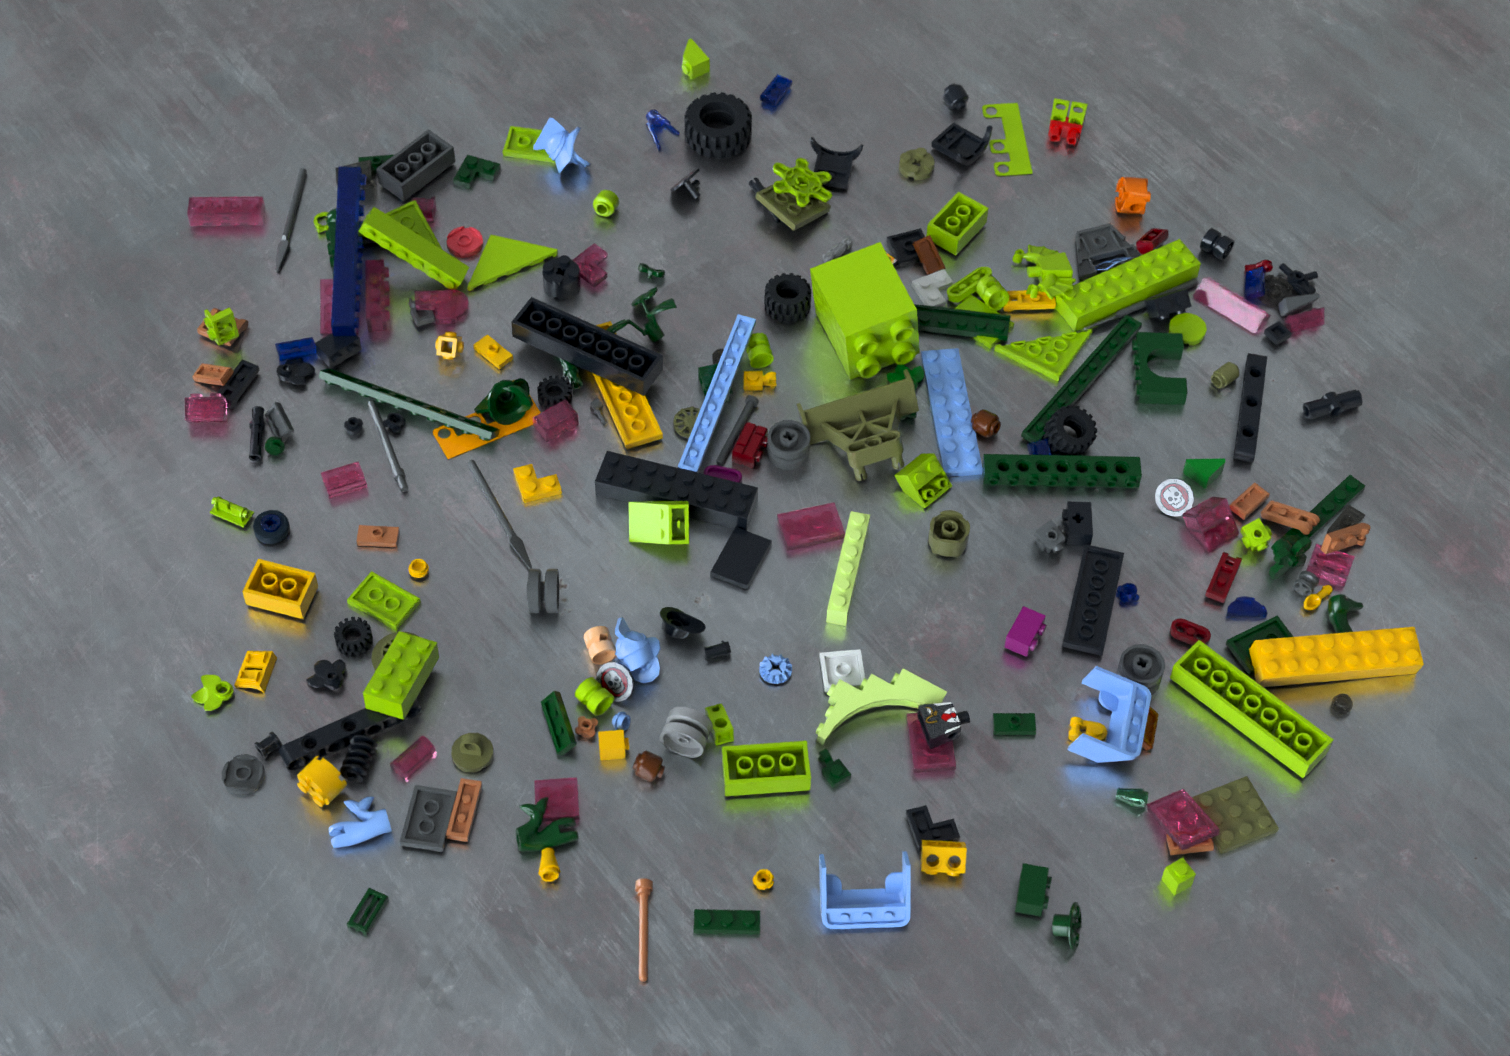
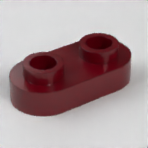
M1179 618L1174 620L1170 627L1171 635L1177 640L1194 645L1199 640L1197 638H1201L1202 640L1200 641L1206 645L1209 644L1211 633L1201 625Z

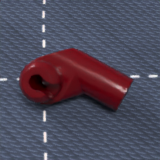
M1266 259L1256 264L1245 265L1246 274L1270 272L1273 269L1272 262Z

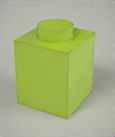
M1182 857L1165 867L1161 879L1175 896L1192 886L1196 874Z

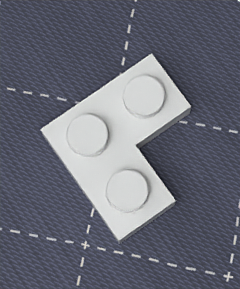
M944 269L916 279L911 283L912 288L924 305L935 307L946 305V300L940 291L953 285L952 279Z

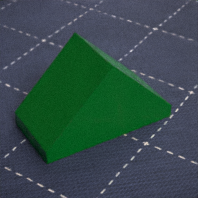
M1225 458L1186 459L1183 474L1206 489L1222 474L1226 462Z

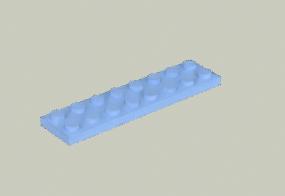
M959 349L921 351V361L941 466L947 477L981 475L983 468L976 433L972 429V413Z

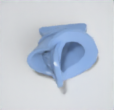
M549 118L533 146L534 150L545 149L552 161H555L559 174L569 163H575L576 165L580 163L584 167L591 166V163L579 157L573 149L575 139L581 128L577 127L569 133L554 118Z
M619 618L615 627V634L618 637L615 645L616 662L625 665L630 670L635 681L640 683L653 682L660 671L658 654L661 648L659 640L656 637L647 638L643 633L631 631L624 618Z

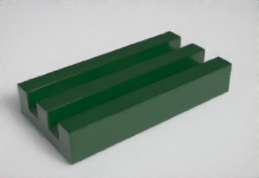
M368 888L347 922V927L355 928V931H361L367 936L388 902V896ZM374 895L359 923H355L371 896ZM381 898V900L379 901V903H378V905L376 906L375 910L373 911L372 915H371L370 918L368 919L369 915L371 914V912H372V910L374 909L375 905L377 904L378 900Z

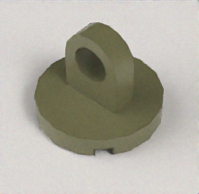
M467 733L455 740L451 749V756L457 768L467 773H476L491 764L494 749L491 741L485 735Z

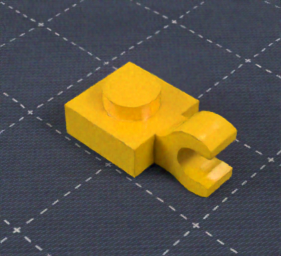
M744 371V391H762L763 386H776V372H768L763 375V371Z

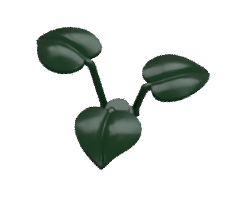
M657 287L652 288L647 293L638 296L631 303L632 307L642 303L647 314L646 317L649 318V322L644 325V330L630 319L616 322L606 330L615 333L627 324H630L640 331L643 336L647 335L651 342L654 343L665 335L657 323L655 314L677 308L674 299L670 298L649 312L645 302L658 291Z

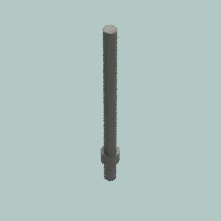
M370 400L368 406L391 463L393 477L398 482L400 490L405 492L408 490L405 472L399 465L386 428L383 426L376 402Z

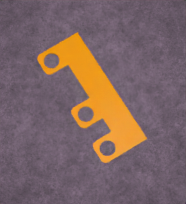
M531 397L533 406L526 411L519 421L513 424L502 425L496 421L487 424L481 413L476 414V412L465 416L469 419L477 416L481 419V423L500 429L498 437L490 441L482 440L475 434H462L457 437L453 428H448L444 425L435 428L433 435L447 459H450L545 419ZM441 429H448L451 434L448 438H440L438 432Z

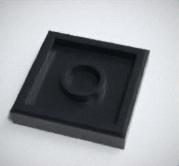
M921 228L887 237V243L894 257L899 260V267L921 262L913 246L915 241L925 238Z

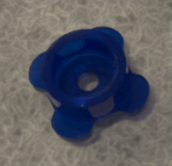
M1125 583L1117 588L1122 603L1139 600L1140 596L1137 594L1136 585Z

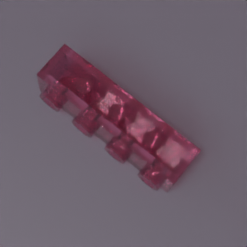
M189 197L187 215L190 226L264 225L265 204L263 197Z
M384 259L365 260L366 322L368 332L387 331V321H390V311L387 310V306H390L389 295H387V292H390L389 281H386V278H389V267H385Z

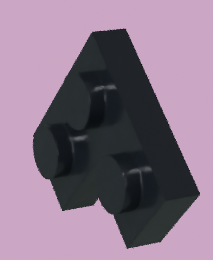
M927 805L906 810V817L918 851H921L922 840L960 841V834L954 819L933 823Z

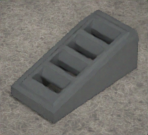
M1314 293L1285 297L1278 304L1281 317L1311 305L1320 295Z

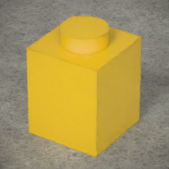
M624 730L599 731L600 760L626 759L625 750H629L628 737L624 738Z

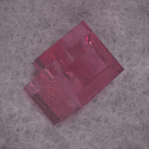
M432 196L431 199L413 197L412 201L416 200L427 222H434L437 210L435 197Z

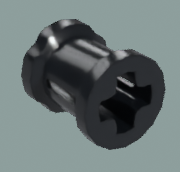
M273 731L261 742L254 743L255 748L264 759L273 750L283 746Z

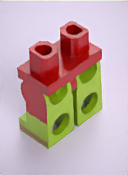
M1054 98L1048 133L1050 140L1058 142L1060 138H1066L1068 144L1075 145L1077 140L1080 141L1088 104L1072 101L1070 114L1067 117L1070 101ZM1060 104L1066 108L1064 110L1057 109L1056 106ZM1078 107L1081 108L1083 112H1075L1073 109Z

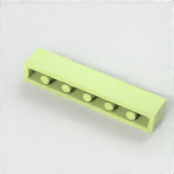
M850 512L827 608L826 623L847 625L869 531V514Z

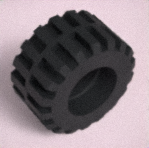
M781 273V276H774V279L771 278L769 283L766 284L764 307L772 319H778V322L786 321V323H790V321L798 322V319L802 320L804 315H808L811 307V289L805 278L801 279L800 275L795 276L793 275L794 273H789V275Z
M1072 405L1063 406L1046 422L1043 431L1045 432L1044 439H1047L1046 444L1052 447L1051 451L1053 453L1056 451L1057 455L1081 456L1094 443L1093 441L1097 437L1095 435L1097 428L1094 427L1096 422L1092 421L1091 418L1093 416L1091 414L1088 415L1086 413L1087 410H1081L1080 406H1075L1074 408ZM1064 426L1072 428L1077 438L1068 435Z

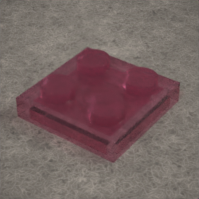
M577 777L534 780L535 805L540 799L549 798L543 822L555 821L563 817L579 819Z

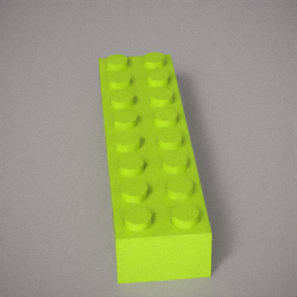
M1178 239L1073 285L1074 288L1068 290L1064 296H1056L1055 309L1072 330L1076 332L1114 314L1118 310L1197 278L1201 263L1186 245Z
M1198 640L1173 665L1170 679L1303 779L1329 752L1334 739L1202 641Z

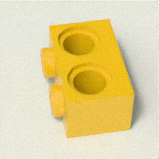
M922 840L921 871L929 875H937L938 872L947 873L950 876H959L960 873L965 874L966 843ZM934 854L938 856V859L935 862H929L927 857ZM951 856H958L960 858L957 863L948 861Z

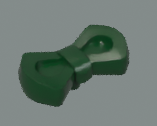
M640 263L638 266L640 272L648 273L649 279H651L652 275L663 278L665 275V270L653 269L644 263Z

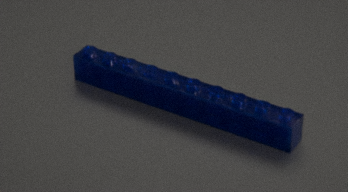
M338 167L331 313L333 336H356V329L360 328V318L357 317V312H360L361 309L360 301H358V296H361V285H358V280H362V269L359 268V264H362L363 261L362 252H360V248H363V236H360L358 231L363 223L361 216L365 214L364 205H362V201H365V189H362V185H366V175L362 174L361 167Z

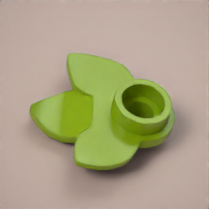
M217 675L201 676V681L204 687L191 695L194 701L204 704L205 711H212L219 708L223 701L230 699L233 696L234 689L230 683L222 681Z

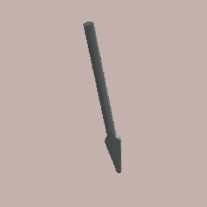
M304 168L299 170L281 242L277 247V271L280 270L290 246L289 238L307 170Z
M1194 278L1147 299L1175 290L1192 288L1198 285V281ZM1147 299L1118 310L1114 314L1084 327L1083 330L1146 307L1145 300Z
M470 460L468 466L510 539L509 544L528 569H531L532 565L523 541L514 532L476 462Z

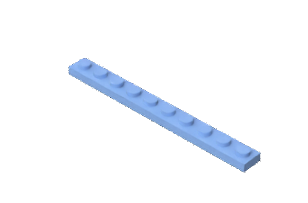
M740 314L737 315L678 468L698 473L755 327L756 319Z

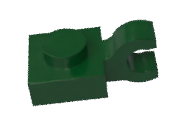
M826 748L818 753L820 755L818 760L824 766L821 773L833 788L851 778V773L841 760L833 761Z

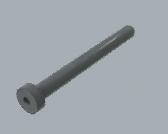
M748 395L746 397V405L716 460L718 465L724 463L752 408L757 407L759 400L755 396Z

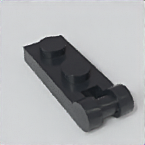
M241 360L226 384L215 395L214 401L218 404H226V407L234 409L240 396L260 371L259 366Z

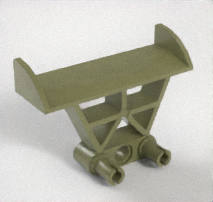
M907 369L903 370L905 376L903 380L803 410L801 404L797 403L801 423L810 432V445L829 440L847 453L849 465L853 468L857 481H862L861 474L863 480L867 478L866 465L891 458L894 469H899L898 463L900 468H903L905 465L902 457L904 448L901 434L898 431L900 417L919 411L914 383Z

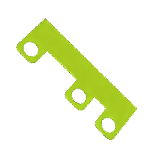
M1018 103L983 105L984 117H1002L1006 139L990 140L991 152L1009 153L1010 161L994 163L995 174L998 176L1033 174ZM994 107L997 109V113L989 115L986 113V109ZM1001 142L1004 144V149L995 150L993 144ZM1003 164L1009 167V171L1001 173L997 168Z

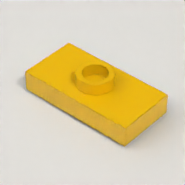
M488 334L473 344L474 349L499 370L513 360V355Z

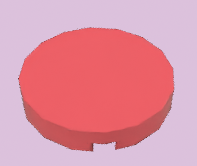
M458 227L453 229L447 236V249L456 257H472L478 254L483 247L482 234L474 227Z

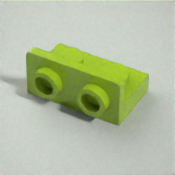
M230 307L213 316L208 309L204 310L206 318L203 320L209 329L207 334L211 341L215 340L218 346H221L239 337L234 314Z

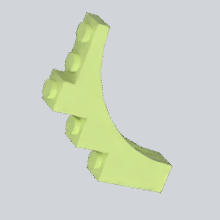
M904 668L900 674L895 673L891 683L871 674L868 680L863 679L859 689L839 679L837 685L832 684L827 693L830 696L828 703L831 705L825 714L828 717L825 724L821 722L815 732L818 735L816 742L824 745L836 728L859 712L886 705L908 706L918 709V705L942 703L947 691Z

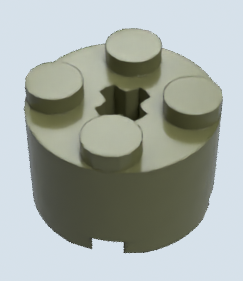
M946 510L932 518L928 542L934 554L946 557H959L966 549L970 524L968 520L966 521L961 513Z

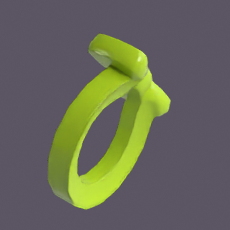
M322 212L314 217V225L318 233L329 230L328 225L318 223V220L321 217H327L329 212Z

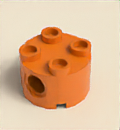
M1121 177L1116 186V192H1119L1118 197H1115L1117 212L1141 215L1145 213L1146 202H1150L1151 198L1150 191H1147V178Z

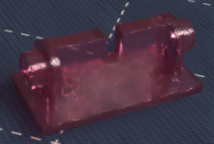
M1313 308L1300 314L1288 315L1285 318V323L1290 325L1291 333L1323 325L1325 308Z

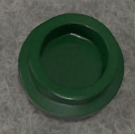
M276 436L270 437L265 443V450L271 455H278L285 449L284 442Z

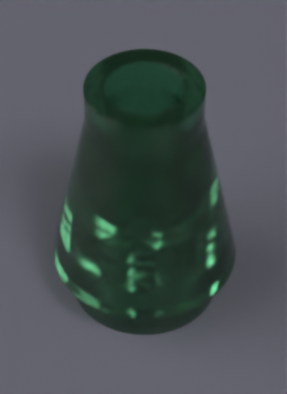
M1118 788L1116 800L1137 809H1145L1149 792L1144 791V789Z

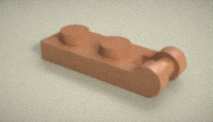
M1272 500L1261 511V518L1298 529L1305 535H1308L1312 531V527L1320 522V518L1314 513Z
M1359 523L1327 533L1320 550L1328 554L1356 544L1363 546L1367 539L1365 536L1369 534L1371 527L1366 523Z

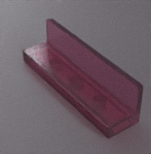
M1204 277L1193 295L1197 300L1252 333H1256L1262 322L1268 321L1271 316L1211 278Z

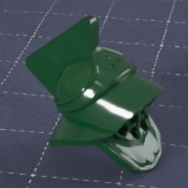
M523 378L512 381L502 380L494 384L488 395L477 405L474 411L476 414L489 412L490 416L498 424L509 425L519 421L526 411L533 406L529 396L530 388L528 382Z

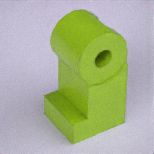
M723 704L705 707V714L713 724L711 732L715 745L718 746L734 741L733 726Z

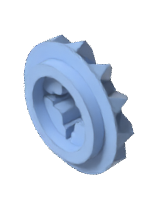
M772 653L771 656L764 657V660L760 662L759 672L765 681L772 684H780L790 678L792 664L782 654L777 656ZM772 665H774V666H778V665H779V666H780V668H779L780 671H778L777 669L772 670Z

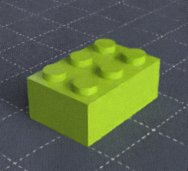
M957 192L928 223L926 237L930 235L936 245L957 255L987 223L989 208Z

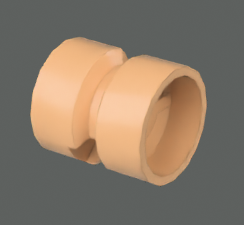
M596 626L585 632L583 638L587 649H589L588 652L592 663L602 665L616 658V648L606 626Z

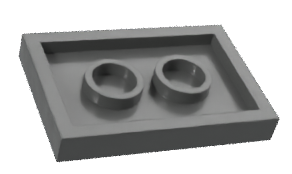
M415 785L400 838V846L443 852L457 791Z

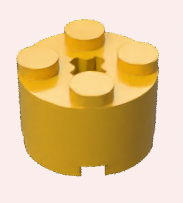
M316 756L297 775L300 781L297 784L299 789L304 793L309 792L314 797V802L320 807L328 805L347 786L345 779L341 782L339 779L341 773L324 758L319 761V756Z

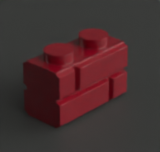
M747 422L732 451V461L749 468H754L756 462L760 463L763 456L762 449L763 447L767 448L768 429Z

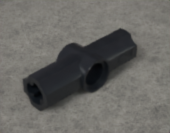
M1355 389L1336 394V392L1326 393L1321 399L1304 403L1302 408L1305 418L1310 420L1325 415L1336 417L1343 413L1344 410L1361 406L1363 401L1360 391Z

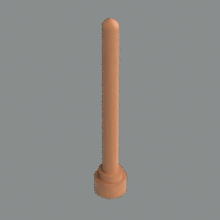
M638 879L635 882V891L640 896L639 980L645 982L648 979V896L653 891V881L650 879Z

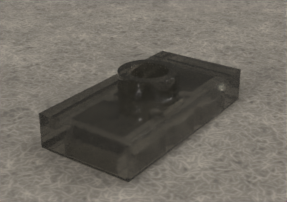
M1348 505L1330 526L1327 533L1359 524L1365 518V514Z

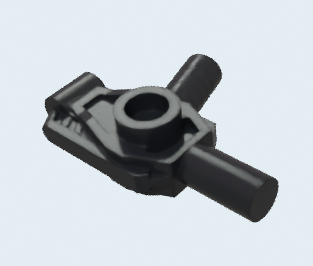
M1285 263L1279 266V269L1287 275V283L1300 295L1316 293V289L1310 286L1308 282L1318 278L1316 271L1303 274L1297 270L1292 271Z

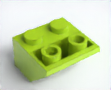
M935 453L920 454L894 475L903 492L923 508L928 507L952 487Z

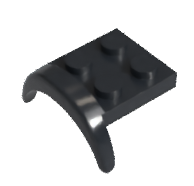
M953 122L931 142V147L960 164L970 165L987 148L992 134V126L989 125L983 138H980Z
M811 137V146L817 154L814 172L826 171L832 176L831 180L827 184H822V186L847 189L853 160L861 154L863 144L852 151L838 152L824 148L816 142L814 137Z

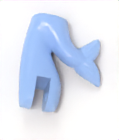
M373 796L365 797L360 802L345 800L344 804L362 822L343 821L329 827V835L334 837L331 840L333 848L355 845L381 834L391 832L386 809L369 811L374 800Z

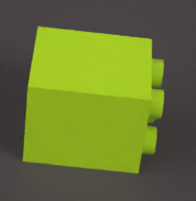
M881 242L810 268L816 315L850 380L860 376L862 378L873 377L883 367L894 363L898 365L907 364L917 354H920L917 309Z

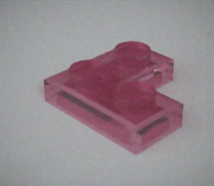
M595 243L573 259L579 266L580 277L594 288L608 278L607 272L598 266L608 258L607 252Z
M452 290L415 291L416 310H435L436 324H455Z

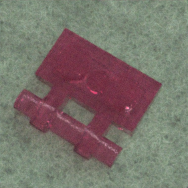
M1316 543L1309 562L1316 565V568L1308 566L1306 571L1314 573L1318 579L1321 578L1329 581L1332 585L1345 586L1347 579L1339 576L1340 574L1349 575L1355 557L1340 551L1325 554L1320 550L1322 545ZM1322 568L1334 571V574L1322 571Z

